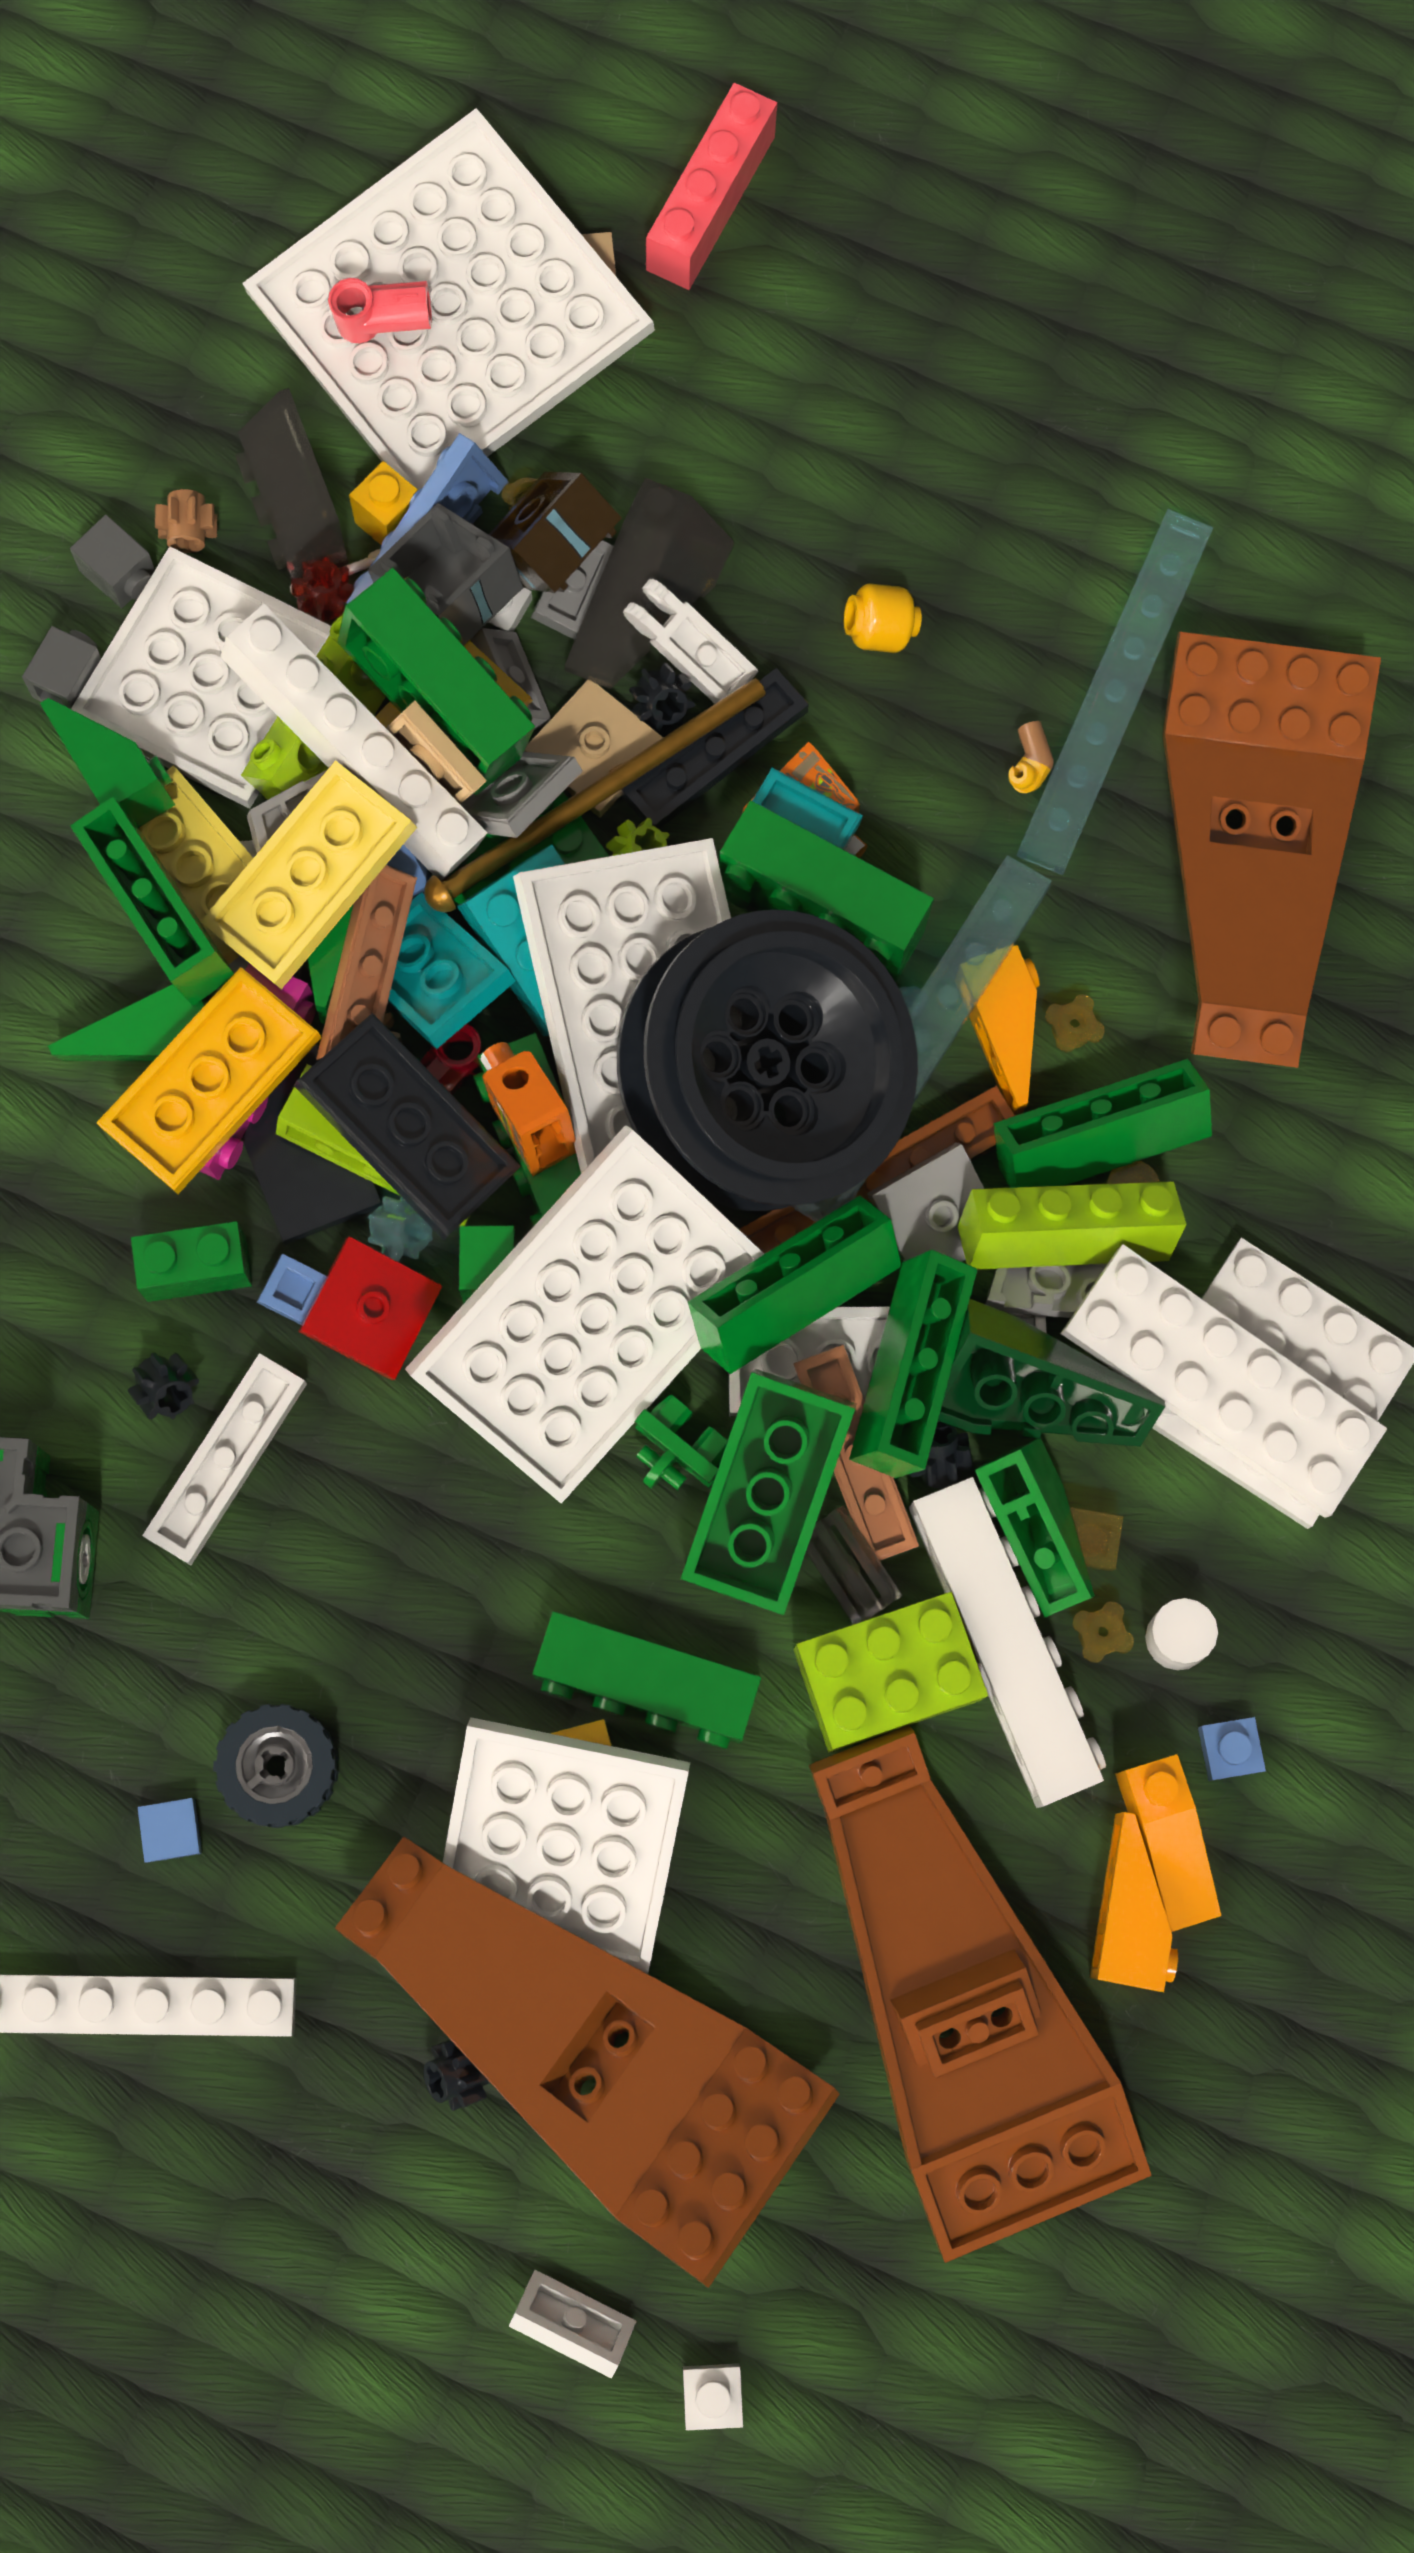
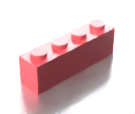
M733 83L646 237V271L690 290L775 138L776 101Z

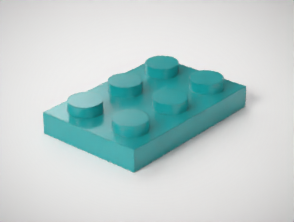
M421 892L411 901L388 1004L429 1043L438 1049L516 980L503 963L445 912H439L431 908L425 899L424 893Z

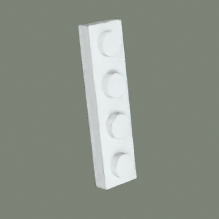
M259 1353L142 1536L191 1566L307 1385L305 1380Z

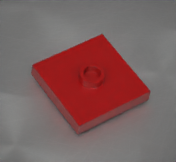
M349 1236L340 1249L298 1332L390 1380H395L443 1286Z

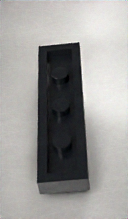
M777 668L759 681L766 692L764 697L621 789V797L643 821L651 818L652 826L660 829L808 713L809 704Z

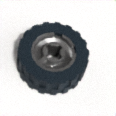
M267 1704L260 1706V1709L248 1710L241 1714L242 1718L236 1723L232 1722L225 1730L227 1733L223 1740H219L216 1747L218 1751L217 1759L213 1761V1771L216 1772L218 1780L215 1783L218 1792H221L224 1796L226 1805L244 1820L272 1828H284V1826L289 1825L295 1826L304 1822V1819L309 1816L316 1815L321 1810L320 1807L323 1803L329 1801L332 1796L333 1785L335 1781H338L339 1771H337V1761H339L338 1750L334 1747V1739L330 1732L314 1716L291 1705ZM278 1755L286 1759L284 1768L286 1773L281 1777L272 1776L267 1770L268 1761Z

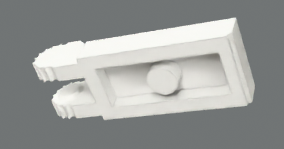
M653 578L649 579L642 589L648 599L660 610L671 615L662 626L643 607L634 602H630L623 611L626 619L641 634L650 638V643L714 704L750 682L759 672L749 660L688 602L682 603L662 583Z

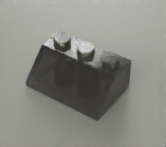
M290 389L281 390L238 432L243 452L235 454V458L244 483L254 481L259 494L251 497V501L260 526L270 524L275 537L267 541L277 570L286 567L292 583L295 579L301 578L307 581L349 564L338 516Z

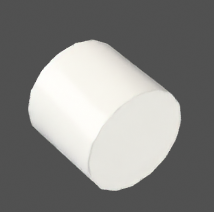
M1187 1598L1172 1600L1162 1606L1149 1622L1145 1635L1147 1649L1153 1659L1165 1668L1173 1670L1190 1669L1207 1657L1214 1648L1218 1629L1216 1619L1210 1610L1200 1602Z

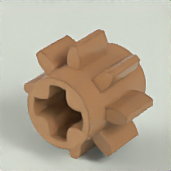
M180 489L170 492L167 496V505H155V528L158 529V538L167 539L168 547L170 546L182 553L201 551L205 547V537H217V515L214 514V504H205L204 495L194 490Z

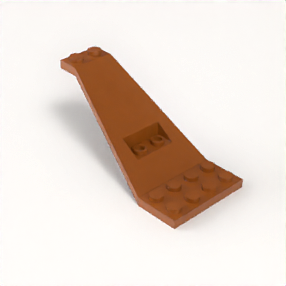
M1178 632L1163 727V742L1199 998L1191 1048L1192 1054L1295 1068L1299 1066L1306 1016L1365 761L1381 657ZM1233 809L1240 811L1243 816V822L1237 829H1231L1226 824V815ZM1282 816H1288L1293 822V829L1286 836L1279 834L1276 829L1277 821Z
M910 1725L808 1765L828 1823L906 2161L944 2262H949L1152 2176L1120 2080L931 1781L915 1732ZM1006 2007L1001 2015L991 2016L994 2010ZM954 2028L950 2036L939 2038L942 2032Z
M406 1837L400 1840L335 1927L341 1935L380 1962L620 2223L708 2288L840 2095L833 2086L748 2028L445 1865ZM623 2032H628V2042L622 2047H614L616 2037ZM595 2079L596 2086L594 2090L587 2095H581L582 2085L587 2080Z

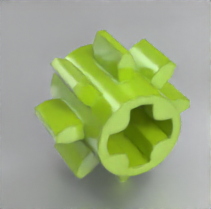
M651 818L644 820L637 829L633 822L628 819L617 828L619 836H615L606 843V848L613 851L612 856L665 847L667 846L666 839L669 834L668 832H661L658 828L652 826Z

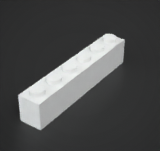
M265 603L226 636L220 657L328 768L336 760L416 825L417 829L403 845L440 881H443L477 849L487 834L484 828Z
M971 1477L913 1501L909 1511L944 1593L952 1592L988 1696L1036 1808L1043 1807L1104 1781L1100 1772L1101 1769L1106 1767L1103 1754L1093 1737L1085 1738L1078 1721L1079 1718L1084 1716L1081 1703L1071 1686L1065 1689L1056 1670V1668L1062 1666L1059 1652L1050 1636L1044 1638L1041 1636L1034 1619L1040 1616L1038 1604L1031 1589L1028 1586L1021 1588L1012 1569L1018 1566L1017 1558L1007 1537L999 1538L991 1520V1518L996 1517V1514L983 1487L978 1489L974 1478Z

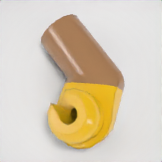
M1040 721L1028 722L1017 730L1025 754L1016 767L1011 766L1008 779L1013 788L1020 793H1029L1040 788L1054 766V759Z

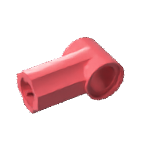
M347 278L335 284L329 292L328 302L337 329L341 336L351 343L360 344L368 342L377 333L431 329L432 308L427 281L368 286L360 279ZM364 307L358 314L346 315L347 311L351 308Z

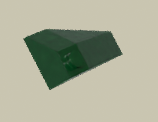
M970 1299L938 1421L976 1434L991 1435V1429L1022 1431L1023 1437L1040 1439L1041 1433L1072 1435L1077 1442L1141 1447L1166 1405L1165 1400L1022 1319Z

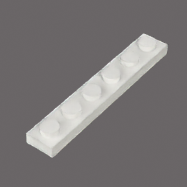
M0 1974V2033L294 2036L297 1978Z

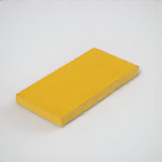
M240 967L98 1120L97 1124L174 1192L179 1194L321 1039V1035Z

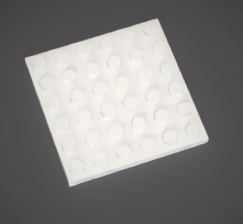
M477 108L242 283L247 294L378 458L386 462L418 490L424 487L437 467L439 456L444 449L452 445L459 433L475 442L488 457L655 331L651 318ZM347 278L360 279L368 286L427 281L432 308L431 329L377 333L368 342L360 344L351 343L345 340L337 329L328 302L329 292L335 284ZM364 307L351 308L347 311L346 315L358 314Z

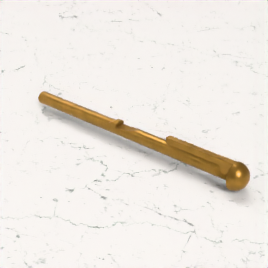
M756 678L630 760L609 770L608 774L532 822L517 838L508 837L443 881H440L435 875L431 876L424 889L428 905L439 912L455 910L456 906L453 901L455 897L766 695L764 687Z

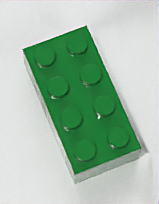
M391 568L345 606L337 643L400 713L414 701L421 706L487 780L473 793L477 796L521 759L535 728V725L531 722L533 720L532 715L516 696L509 697L496 683L497 676L494 670L483 658L479 656L474 658L461 644L462 638L456 627L445 617L439 619L425 604L427 600L421 588L408 577L403 579L394 568Z
M751 800L720 850L719 868L726 899L741 908H748L750 905L759 911H796L827 920L853 935L871 950L885 966L895 983L925 932L934 901L933 897Z
M756 1368L751 1372L681 1576L682 1580L781 1615L785 1614L857 1403Z

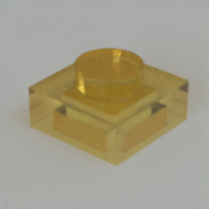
M1070 1507L1086 1567L1114 1571L1117 1564L1124 1516Z

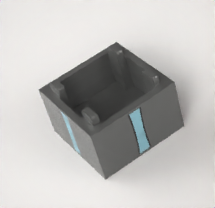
M439 503L368 569L373 583L391 568H394L403 579L406 577L412 579L423 591L427 600L425 604L439 619L441 617L447 618L456 627L461 635V644L463 646L523 589L509 547Z

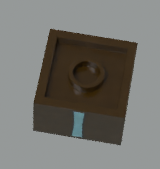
M544 472L488 535L509 547L524 588L556 593V591L564 592L569 587L565 581L605 537L612 538L617 533L614 526L621 520V516L582 473Z

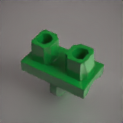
M669 1395L659 1403L651 1413L644 1409L634 1421L637 1424L635 1429L664 1452L660 1456L649 1446L645 1445L636 1457L651 1469L644 1478L643 1483L652 1489L661 1479H664L673 1488L678 1490L687 1478L673 1467V1464L677 1462L709 1489L714 1483L728 1440L710 1426H708L692 1447L676 1434L692 1416V1411L673 1395Z

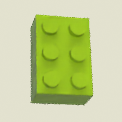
M952 1592L798 1643L793 1649L828 1753L979 1702L988 1697Z

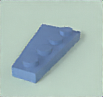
M459 433L452 445L444 449L439 456L437 467L424 487L419 489L411 498L408 511L396 529L384 538L380 553L372 565L437 503L473 524L483 513L478 505L490 490L499 494L509 481L475 442ZM369 571L363 573L356 580L352 595L346 602L347 604L373 584Z

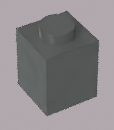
M107 515L103 516L70 547L79 571L121 609L132 599H138L155 571L149 553Z
M51 626L22 676L32 698L41 702L50 698L71 709L101 660L97 644L90 637L79 631L71 630L68 634Z

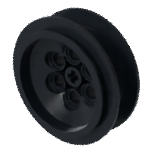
M762 910L745 913L722 921L713 927L694 933L679 941L665 951L639 980L630 996L619 1030L617 1043L618 1085L623 1107L632 1130L710 1203L729 1209L769 1211L795 1205L811 1204L830 1199L861 1183L881 1165L897 1144L906 1127L916 1093L918 1076L916 1037L905 1000L894 979L874 953L853 935L827 920L801 912ZM732 1005L741 1013L742 1026L740 1029L731 1021L730 1008ZM780 1012L784 1013L790 1022L788 1034L780 1027ZM705 1048H708L715 1057L716 1065L713 1072L703 1062ZM802 1060H805L811 1068L812 1076L810 1082L804 1079L801 1073L800 1066ZM760 1061L762 1067L756 1070L754 1063ZM727 1096L731 1097L737 1105L735 1120L731 1119L726 1112L725 1101ZM776 1102L780 1103L785 1110L786 1117L783 1125L775 1118L774 1107Z

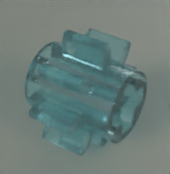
M387 1196L383 1197V1205L379 1206L373 1214H369L371 1236L368 1238V1242L382 1246L381 1253L395 1261H399L402 1255L418 1259L419 1251L424 1249L433 1240L432 1227L402 1197L400 1200Z

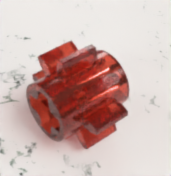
M324 557L323 560L315 561L311 564L303 562V579L294 578L291 581L292 595L299 597L297 599L298 610L304 613L308 612L312 617L322 622L333 619L336 616L338 618L344 613L343 602L346 603L354 591V586L348 584L349 568L345 566L339 569L334 563L329 561L328 557Z

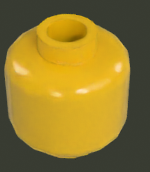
M865 584L858 590L856 595L849 596L845 606L844 630L847 635L852 637L854 644L863 650L890 653L900 652L907 646L911 637L918 635L921 627V609L918 606H914L911 593L903 587Z

